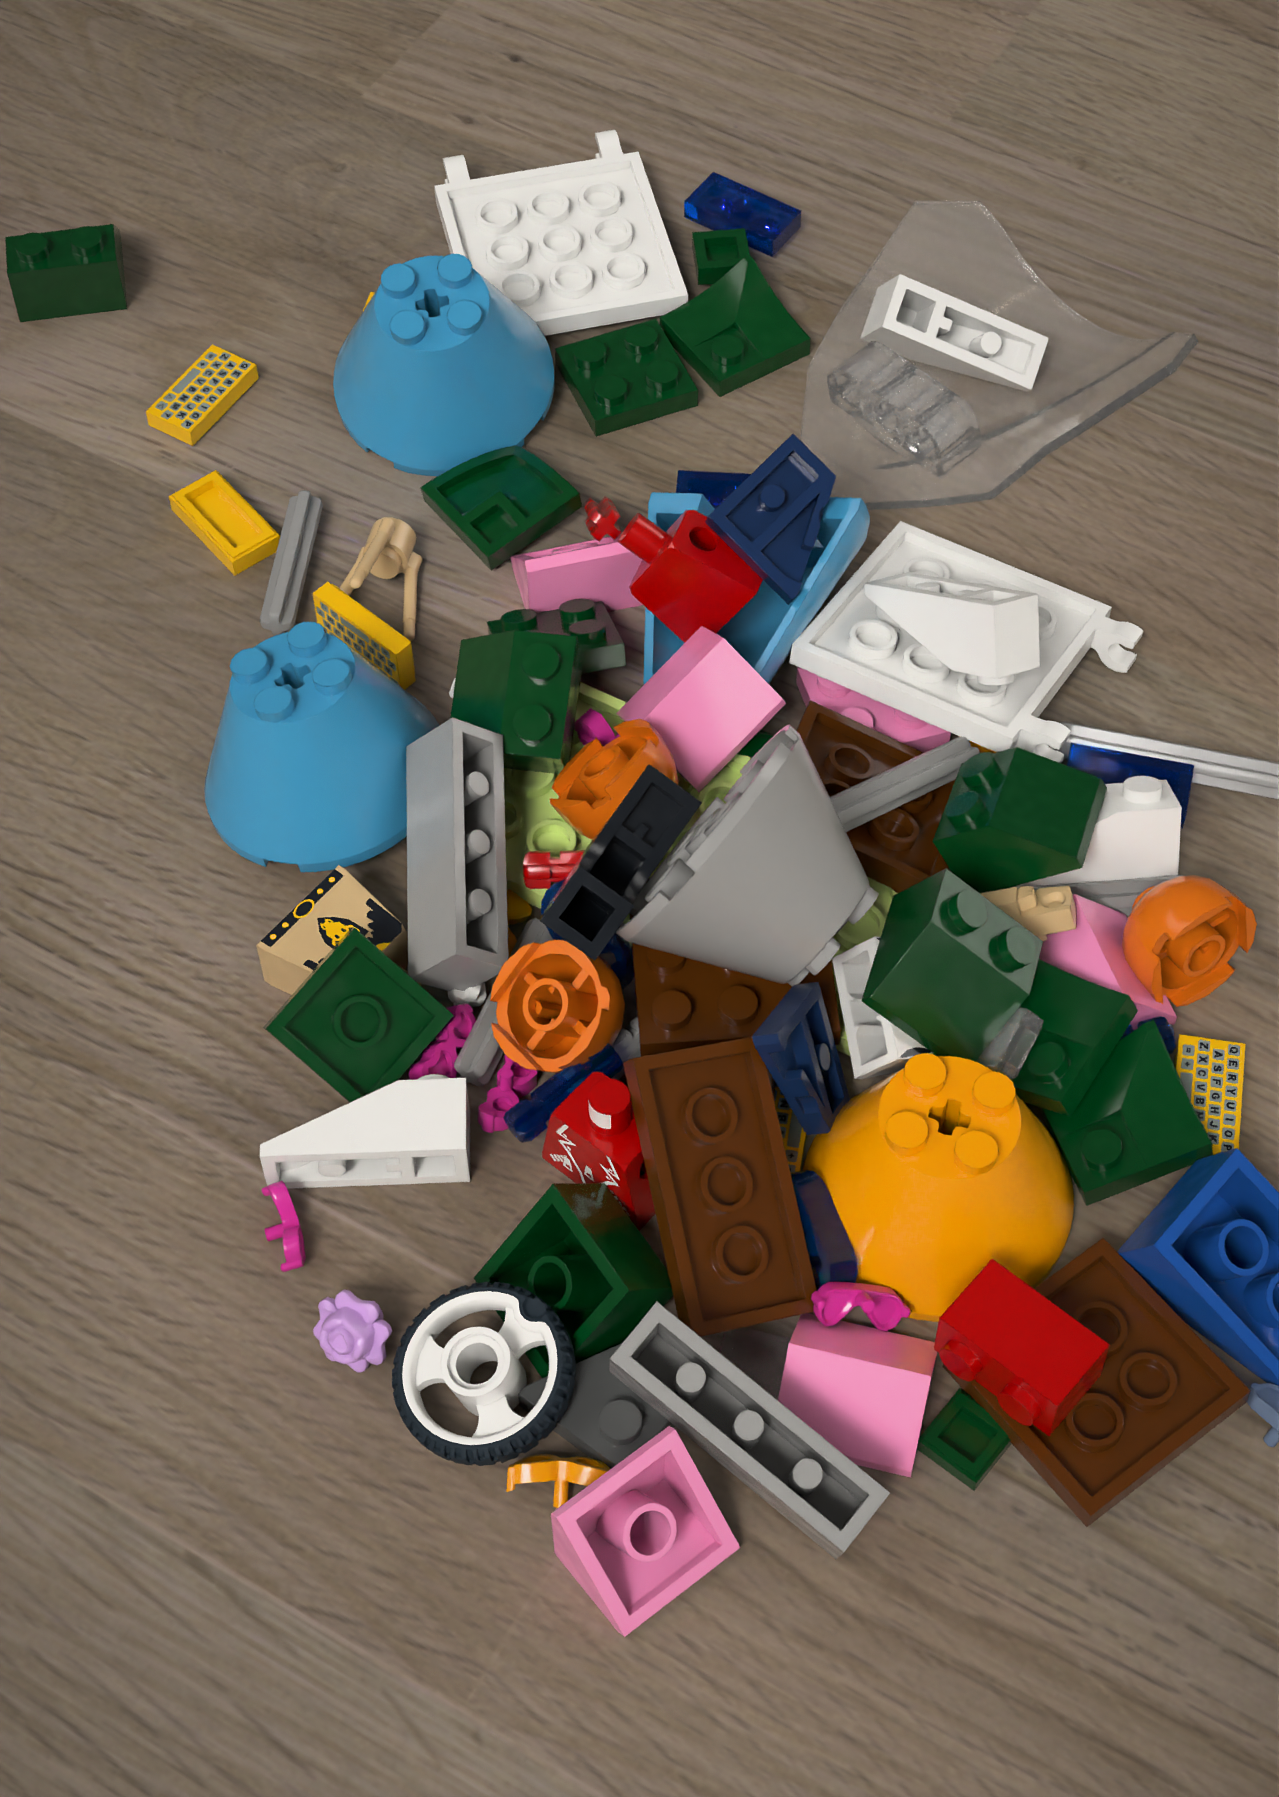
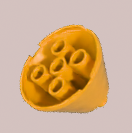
M929 1053L918 1054L910 1058L903 1069L851 1098L836 1116L831 1131L815 1136L806 1155L802 1172V1215L808 1236L812 1235L817 1247L829 1262V1271L840 1282L890 1287L910 1309L908 1318L939 1322V1317L991 1259L997 1261L1033 1289L1048 1277L1064 1251L1071 1229L1074 1211L1072 1180L1067 1163L1056 1141L1039 1119L1016 1095L1013 1082L1006 1075L994 1072L978 1062L961 1057L936 1056Z

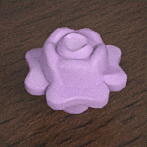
M344 1289L336 1295L335 1299L327 1297L319 1302L320 1320L314 1327L313 1333L319 1340L320 1346L329 1360L347 1364L356 1372L365 1371L370 1363L379 1365L385 1361L387 1356L385 1342L390 1337L392 1329L390 1324L383 1320V1312L375 1301L361 1300L351 1291Z

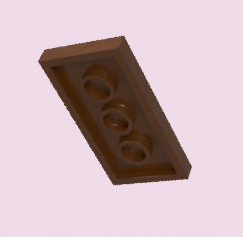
M752 1037L636 1057L624 1062L623 1066L630 1091L678 1319L698 1336L703 1337L814 1312V1303L811 1300V1296L817 1289L767 1067L756 1050Z

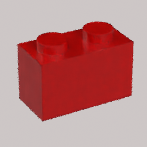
M991 1259L939 1317L934 1350L939 1353L943 1364L954 1375L969 1382L975 1380L995 1395L1001 1408L1016 1422L1025 1426L1033 1424L1047 1436H1050L1101 1376L1110 1344L997 1261Z

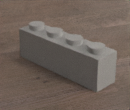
M452 717L406 746L408 975L416 982L447 991L453 989L465 991L469 987H475L497 976L503 964L509 959L503 735Z
M658 1302L653 1305L610 1358V1373L835 1559L846 1551L890 1494L888 1490Z

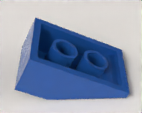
M1235 1148L1196 1160L1117 1252L1186 1324L1263 1381L1279 1386V1192L1241 1151Z

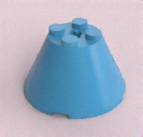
M460 254L424 256L409 260L403 264L398 263L387 267L381 275L380 286L351 329L339 351L333 377L334 397L338 413L343 425L355 442L366 452L371 450L377 455L393 462L395 469L425 476H439L451 468L487 452L514 445L519 447L525 445L524 438L540 419L544 421L553 399L555 385L552 354L549 344L538 325L526 312L473 269L469 259Z
M299 623L291 628L289 632L268 638L253 648L244 649L235 654L230 663L232 676L204 787L208 814L222 840L240 856L264 867H267L268 861L298 864L300 872H320L334 870L338 865L347 867L363 862L388 850L407 837L406 746L439 726L427 707L342 640L325 633L324 628L319 623Z

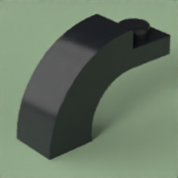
M650 764L646 766L575 864L539 921L595 961L630 913L639 892L702 802Z

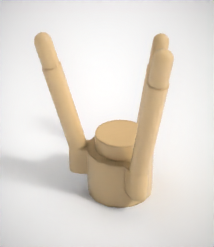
M384 517L373 524L365 546L361 548L356 563L339 589L350 596L354 589L362 585L369 572L382 579H391L399 573H404L403 636L413 641L415 638L417 610V577L423 559L420 555L413 552L417 537L410 525L400 519Z

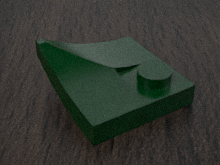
M750 255L744 257L727 274L698 296L660 316V326L673 348L719 397L810 354L811 338L785 309L766 281L756 261Z
M517 445L497 449L467 460L420 487L424 501L491 571L582 507L580 493L567 480L540 458Z
M1039 959L1030 995L975 1062L988 1067L994 1072L1006 1075L1013 1082L1016 1089L1015 1093L1023 1102L1071 1117L1138 1010L1129 995L1086 981Z
M1154 1020L1142 1024L1117 1043L1071 1117L1038 1107L1052 1137L1063 1154L1069 1172L1086 1206L1188 1167L1198 1159L1213 1155L1212 1142L1185 1091Z

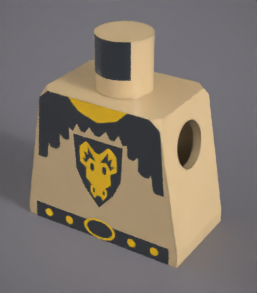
M338 865L256 946L264 981L292 995L351 927L356 928L408 974V971L405 970L408 966L407 931L402 923L346 869Z

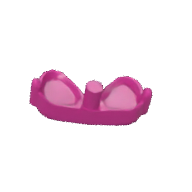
M279 1181L262 1188L261 1192L264 1196H271L282 1223L264 1228L267 1241L283 1237L286 1262L282 1263L280 1268L282 1272L304 1266L306 1259L304 1239L297 1213L285 1183Z
M827 1282L817 1291H814L811 1296V1300L814 1303V1314L824 1326L835 1325L856 1306L861 1307L876 1329L885 1332L895 1328L902 1317L908 1318L910 1315V1309L901 1300L900 1296L893 1289L885 1286L851 1282Z

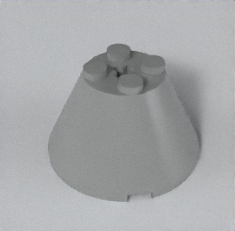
M786 725L740 770L741 777L723 799L726 804L716 797L650 877L633 903L634 907L630 913L634 917L626 924L622 922L615 932L621 938L630 943L780 984L788 983L791 986L799 984L809 972L813 975L818 974L833 958L841 945L833 936L848 921L851 924L858 922L874 904L879 893L869 886V880L800 733L790 725Z

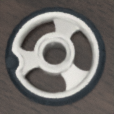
M490 1282L472 1283V1286L469 1287L464 1285L450 1290V1294H442L439 1298L430 1302L431 1306L427 1309L424 1307L413 1319L414 1323L412 1326H408L400 1340L401 1346L397 1347L393 1362V1396L396 1407L408 1430L424 1447L448 1461L451 1460L458 1464L470 1466L473 1464L484 1466L494 1465L496 1462H507L519 1457V1454H525L536 1447L542 1438L545 1439L554 1430L557 1421L562 1419L569 1405L568 1401L572 1397L575 1385L576 1360L574 1349L561 1319L545 1301L535 1296L532 1292L519 1286L514 1287L512 1284L494 1282V1284ZM486 1310L506 1311L504 1324L498 1333L486 1327H470L454 1335L444 1348L435 1342L437 1336L445 1328L462 1317ZM546 1345L549 1358V1373L545 1389L533 1409L525 1417H521L512 1411L519 1404L518 1394L527 1383L526 1373L519 1358L531 1348ZM488 1361L498 1362L496 1372L488 1381L481 1384H470L471 1375L479 1365ZM435 1383H446L464 1407L472 1414L479 1416L478 1426L472 1437L457 1435L438 1425L426 1411L420 1391Z

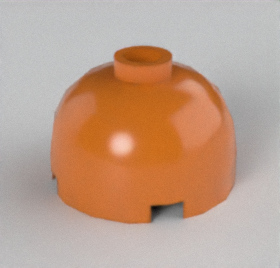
M635 719L614 726V730L620 737L610 741L605 746L597 738L593 739L567 762L554 780L552 789L559 798H550V804L564 821L579 834L593 840L649 764L678 785L679 781L672 753L662 737L645 720Z
M1195 875L1179 876L1144 890L1136 898L1124 927L1122 948L1125 960L1156 1002L1163 1004V995H1166L1176 1007L1187 1006L1209 995L1234 973L1235 969L1227 962L1235 954L1238 946L1248 953L1254 942L1257 922L1253 910L1236 894L1210 878Z
M550 940L542 944L533 942L522 946L503 964L491 991L490 1001L497 1002L496 1017L498 1024L491 1023L494 1038L505 1055L525 1069L563 1074L592 1066L612 1048L623 1027L625 1002L619 978L605 959L598 956L594 961L565 940Z

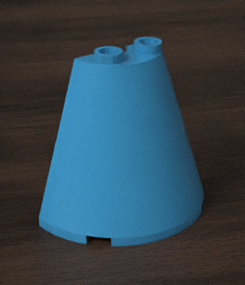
M652 492L648 502V519L666 532L685 510H696L708 517L715 508L703 494ZM829 498L820 522L821 526L814 548L810 553L799 594L789 605L763 580L757 594L716 633L723 637L768 684L790 654L792 644L809 626L863 546L869 531L870 515L862 498ZM646 607L643 684L684 644L678 636Z

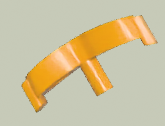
M551 1454L528 1456L508 1466L506 1492L514 1490L516 1484L554 1481L553 1507L559 1508L568 1501L569 1482L589 1486L609 1471L610 1467L601 1461L587 1457L560 1458Z

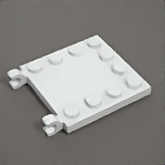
M616 130L595 133L599 153L595 154L596 159L471 180L464 155L443 158L447 179H445V184L435 185L434 187L436 204L450 254H460L469 259L472 268L526 312L538 325L544 336L661 316L688 302V293L639 152L623 154Z
M900 521L792 644L789 663L865 695L872 700L923 720L930 725L937 726L960 737H966L967 740L998 753L1018 747L1062 763L1065 754L1051 748L1060 750L1068 739L1070 730L1059 722L1046 721L1038 717L1090 648L1097 651L1101 661L1108 668L1116 672L1127 673L1135 662L1137 654L1123 649L1119 644L1133 649L1142 637L1143 630L1135 624L1110 619L1112 607ZM910 572L1038 594L1040 667L1015 674V681L1005 685H983L978 683L976 675L952 671L864 595V583Z

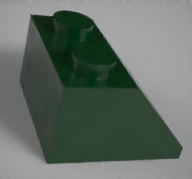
M114 224L83 226L76 229L27 233L5 237L7 275L20 322L127 309L120 230Z
M512 630L461 640L450 718L453 717L503 735L504 768L559 774L571 757L584 657L577 636Z
M1018 747L994 754L989 752L979 753L961 764L932 842L952 873L978 893L1006 889L1077 870L1083 867L1107 787L1099 777Z
M946 868L893 896L862 1002L935 1055L961 1057L976 1061L1030 995L1043 941Z
M605 1183L552 1184L474 1277L477 1283L490 1282L494 1284V1282L512 1284L514 1287L519 1286L545 1301L564 1324L573 1345L576 1363L623 1343L656 1302L664 1306L673 1296L667 1268ZM496 1310L504 1322L506 1311ZM546 1345L537 1346L526 1351V1356L541 1378L547 1377L549 1373V1358Z

